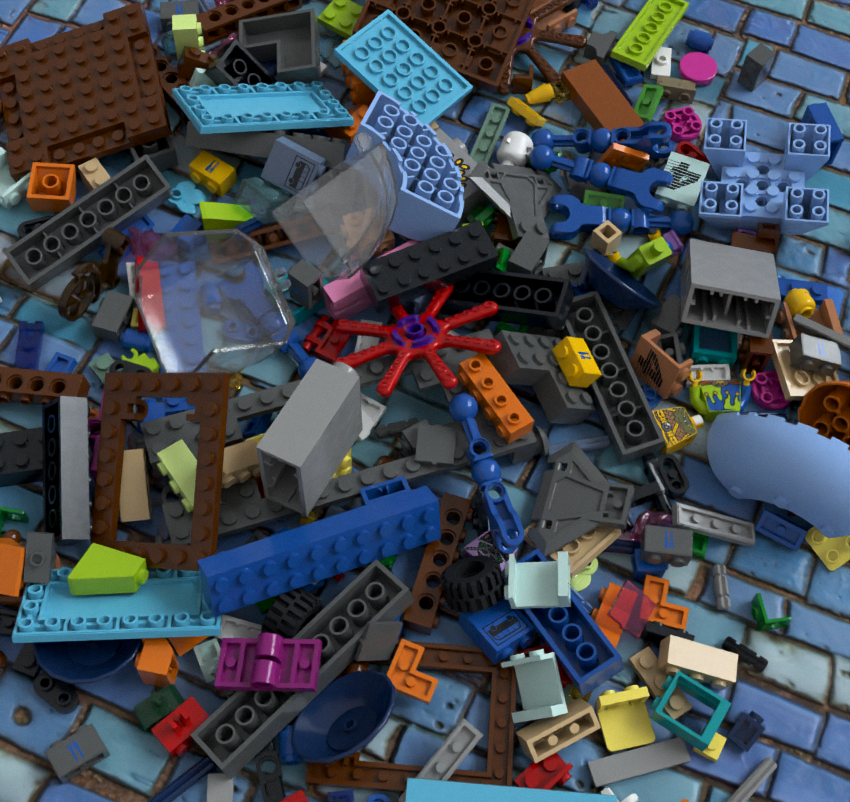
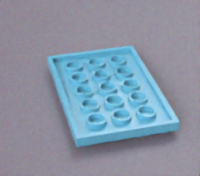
M389 9L334 49L333 54L376 94L380 90L402 103L401 107L409 113L411 111L416 113V118L423 125L427 123L430 126L473 89V86Z

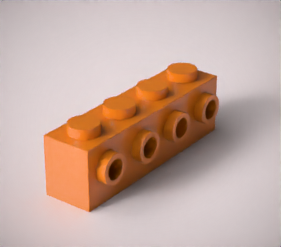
M478 353L459 363L457 377L463 386L466 385L470 395L483 408L484 416L496 426L495 429L500 438H504L510 444L532 432L533 418L485 354Z

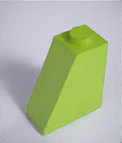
M199 202L206 241L236 233L234 230L235 226L257 216L256 213H252L250 205Z
M92 543L69 574L67 580L72 595L136 593L140 586L146 583L149 571L147 570L145 558Z

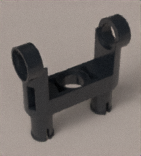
M653 453L644 455L642 457L643 472L649 484L634 488L630 509L653 501L656 503L662 518L666 519L667 514L668 517L672 516V504L668 498L669 490L659 473L660 466L657 457ZM629 516L626 525L627 532L634 528V524H632Z

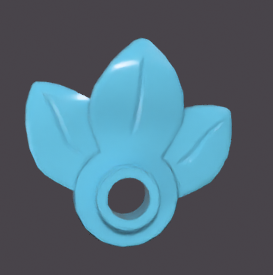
M183 181L178 183L176 188H172L174 196L169 198L167 203L172 207H177L182 213L194 215L196 211L195 205H198L199 202L207 201V197L202 191L195 189L196 183Z

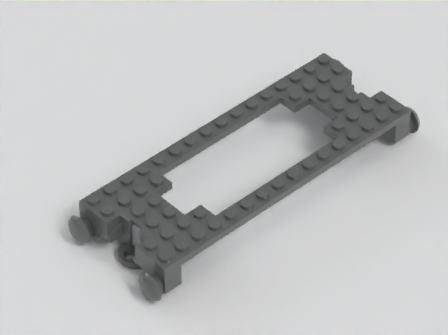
M490 328L462 336L493 339ZM444 348L436 352L458 380L457 386L451 390H447L441 385L425 359H415L407 363L400 378L412 374L419 393L441 387L449 407V403L454 396L460 393L470 395L469 389L466 385L463 386L457 377L459 363L478 354V352L455 348ZM485 354L489 361L492 363L489 355ZM397 355L375 359L354 368L360 377V389L379 384L397 358ZM301 380L228 399L225 447L243 442L238 422L282 410ZM477 403L478 412L474 419L480 436L490 443V453H493V458L508 454L511 463L514 464L531 459L537 454L542 458L548 454L549 441L541 427L533 426L532 432L508 444L504 438H500L496 432V426L491 420L486 419L483 414V408ZM195 409L140 423L144 437L135 439L133 432L128 436V450L146 448V456L150 459L155 479L163 477L157 467V463H159L157 453L181 439L197 460L200 422L186 420V414H195ZM454 420V422L441 425L457 427L454 466L438 464L432 466V464L415 462V455L336 477L329 481L311 511L359 498V489L401 476H405L407 483L469 466L471 464L467 458L469 443L462 423ZM480 447L473 448L476 454H484L483 449ZM255 478L243 483L233 484L229 488L223 487L221 488L222 503L220 504L218 538L297 516L300 513L268 498L261 499ZM168 482L161 492V500L171 539L162 541L161 535L158 534L155 537L154 543L190 545L193 512L188 513L181 502L183 497L180 493L177 494L180 496L179 500L167 501L170 495L175 494Z

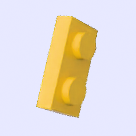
M510 97L507 101V104L512 107L511 111L518 116L522 115L525 117V122L528 125L543 127L546 123V119L520 99Z

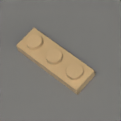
M648 646L629 658L628 663L655 699L657 695L662 697L665 690L662 686L669 675L666 674V671L657 669L658 658ZM675 687L663 708V712L677 720L689 712L693 706L682 691Z

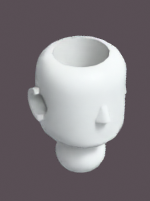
M520 131L507 133L497 151L498 162L504 165L525 167L529 154L533 149L531 138Z

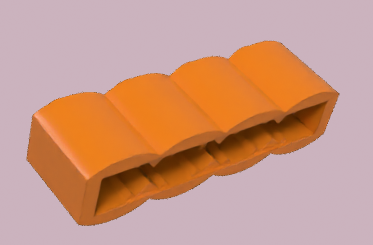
M610 582L608 588H602L598 597V601H601L600 608L594 607L591 618L616 649L637 593Z

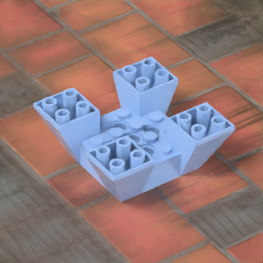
M706 117L704 153L720 182L701 181L698 214L700 218L716 229L725 230L742 228L757 231L758 222L779 224L780 234L801 235L828 226L829 189L804 188V185L830 159L831 125L789 122L784 154L745 152L747 120Z

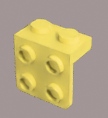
M815 526L808 530L805 540L829 570L835 571L850 560V535L827 538Z
M632 685L624 688V691L615 693V690H608L602 692L597 698L594 706L605 745L609 752L644 746L655 741V734L645 704L650 696L647 686L639 688L638 685Z

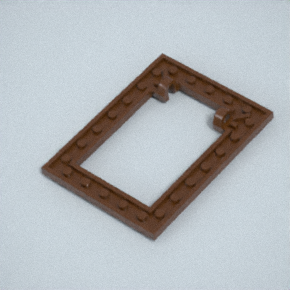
M105 373L90 546L92 543H96L145 558L147 568L199 571L197 560L216 554L230 383L229 373ZM142 398H188L187 404L195 406V414H186L187 421L200 422L190 545L116 540L126 421H141L146 418L148 405ZM134 405L138 408L137 413H133Z
M398 640V643L395 645L390 660L356 661L354 659L335 679L355 671H366L369 668V664L390 666L401 640ZM410 641L425 648L417 669L491 675L486 772L456 769L447 781L512 786L515 723H513L511 713L515 712L517 677L514 666L504 668L501 666V663L511 661L510 658L494 665L479 647ZM359 751L331 763L311 764L307 762L305 784L403 793L407 788V777L415 778L424 766L359 761Z

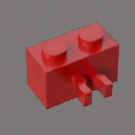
M191 696L153 727L151 731L171 757L175 758L177 755L182 756L191 748L190 744L195 740L190 735L209 718V715Z

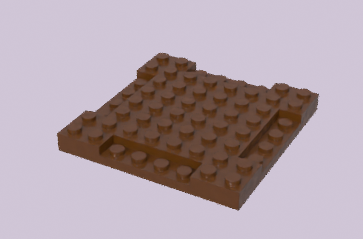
M367 0L352 30V36L389 9L471 85L496 94L536 0Z
M140 1L103 13V20L33 43L27 38L0 47V91L8 137L6 150L10 176L16 183L31 171L33 162L74 164L76 166L95 157L98 159L172 135L146 12Z

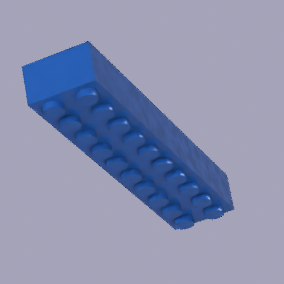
M425 485L197 560L204 600L213 617L361 567L372 563L376 559L381 560L441 539L439 499Z

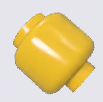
M802 288L790 290L783 301L788 302L792 318L795 317L796 313L809 318L816 307L809 291Z

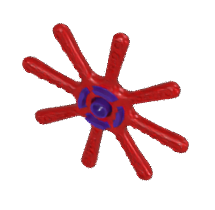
M450 285L437 290L425 312L419 316L418 314L409 316L402 305L390 308V312L398 320L393 326H379L341 319L335 324L336 331L341 334L386 339V341L379 343V345L371 346L368 349L351 353L348 356L339 357L333 364L335 362H343L354 369L385 355H397V358L376 387V393L379 396L388 397L394 390L407 363L415 359H425L441 385L445 389L451 390L457 386L458 380L436 352L444 348H455L487 355L498 354L501 351L502 345L495 339L447 334L449 331L468 323L495 315L498 311V305L493 301H486L484 304L474 306L472 309L455 314L453 317H447L444 320L435 319L439 310L453 291L454 285Z

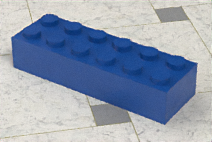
M537 548L518 560L517 563L547 562L548 560ZM504 569V570L502 571V575H503V579H504L505 585H508V579H509V578H506V577H505V569ZM572 592L571 607L519 609L535 627L536 634L550 653L555 652L558 664L582 697L624 670L621 655Z

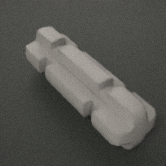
M716 564L712 568V574L715 577L713 582L715 597L717 598L716 606L718 610H729L731 603L730 598H728V580L725 576L727 574L726 566Z

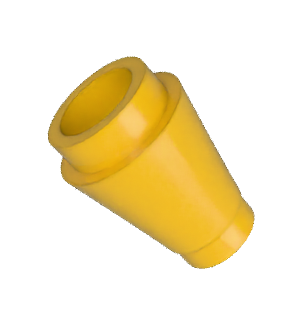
M543 83L525 94L524 97L529 106L531 104L550 102L551 99L555 98L551 84Z

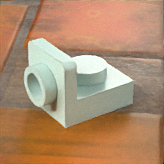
M217 638L193 647L207 683L215 680L221 650Z

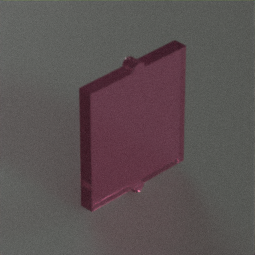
M625 580L607 615L620 625V629H625L637 639L640 637L656 603L648 598L643 590H639L631 582Z

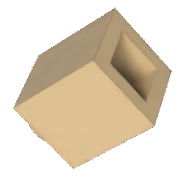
M606 220L593 230L590 246L593 249H598V252L606 257L607 254H610L619 247L623 232L609 220Z

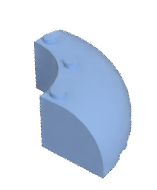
M378 90L358 127L345 162L365 174L379 190L386 208L384 227L417 241H425L446 232H452L460 221L464 209V187L461 186L460 182L462 178L460 170L451 160L453 156L445 143L441 144L436 138L437 133L427 123L423 125L416 118V113L413 111L409 113L401 107L402 103Z
M739 412L718 414L708 433L707 454L715 476L729 491L731 496L736 499L765 501L779 508L789 510L811 523L827 538L850 535V450H848V444L833 436L830 440L817 434L818 429L800 422L797 425L785 422V418L768 414L767 417H761L756 412H749L748 415H740Z

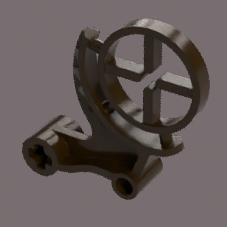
M111 227L104 231L101 244L105 246V252L101 263L89 261L71 273L74 278L67 284L59 300L58 312L62 318L68 321L79 319L86 312L91 302L99 301L101 293L108 288H116L120 282V277L117 276L118 265L130 245L129 236ZM86 281V289L83 290L84 283ZM73 292L76 294V297L82 299L81 303L72 296ZM71 306L70 313L67 314V307Z

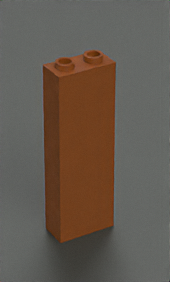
M596 59L562 72L560 86L594 131L599 128H606L612 131V128L616 130L621 127H640L645 124Z

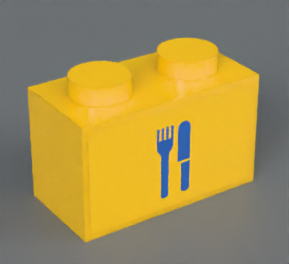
M203 150L188 165L190 178L195 183H200L211 193H216L221 197L237 182L236 169L206 150Z
M566 336L552 349L570 386L587 388L602 375L584 339Z

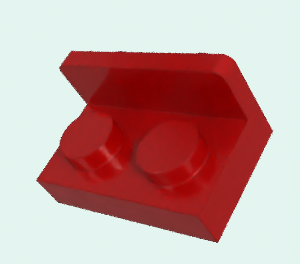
M554 753L536 764L533 762L513 783L516 787L551 790L557 784L563 786L572 777L569 772L573 766L571 763L566 764L557 753Z

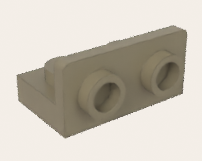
M658 75L656 85L662 86L664 89L661 99L693 103L696 94V82Z

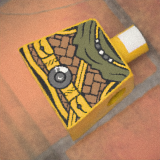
M684 407L652 411L665 439L663 450L660 452L661 455L672 454L691 444L697 435L696 429L704 426L701 415L689 417Z

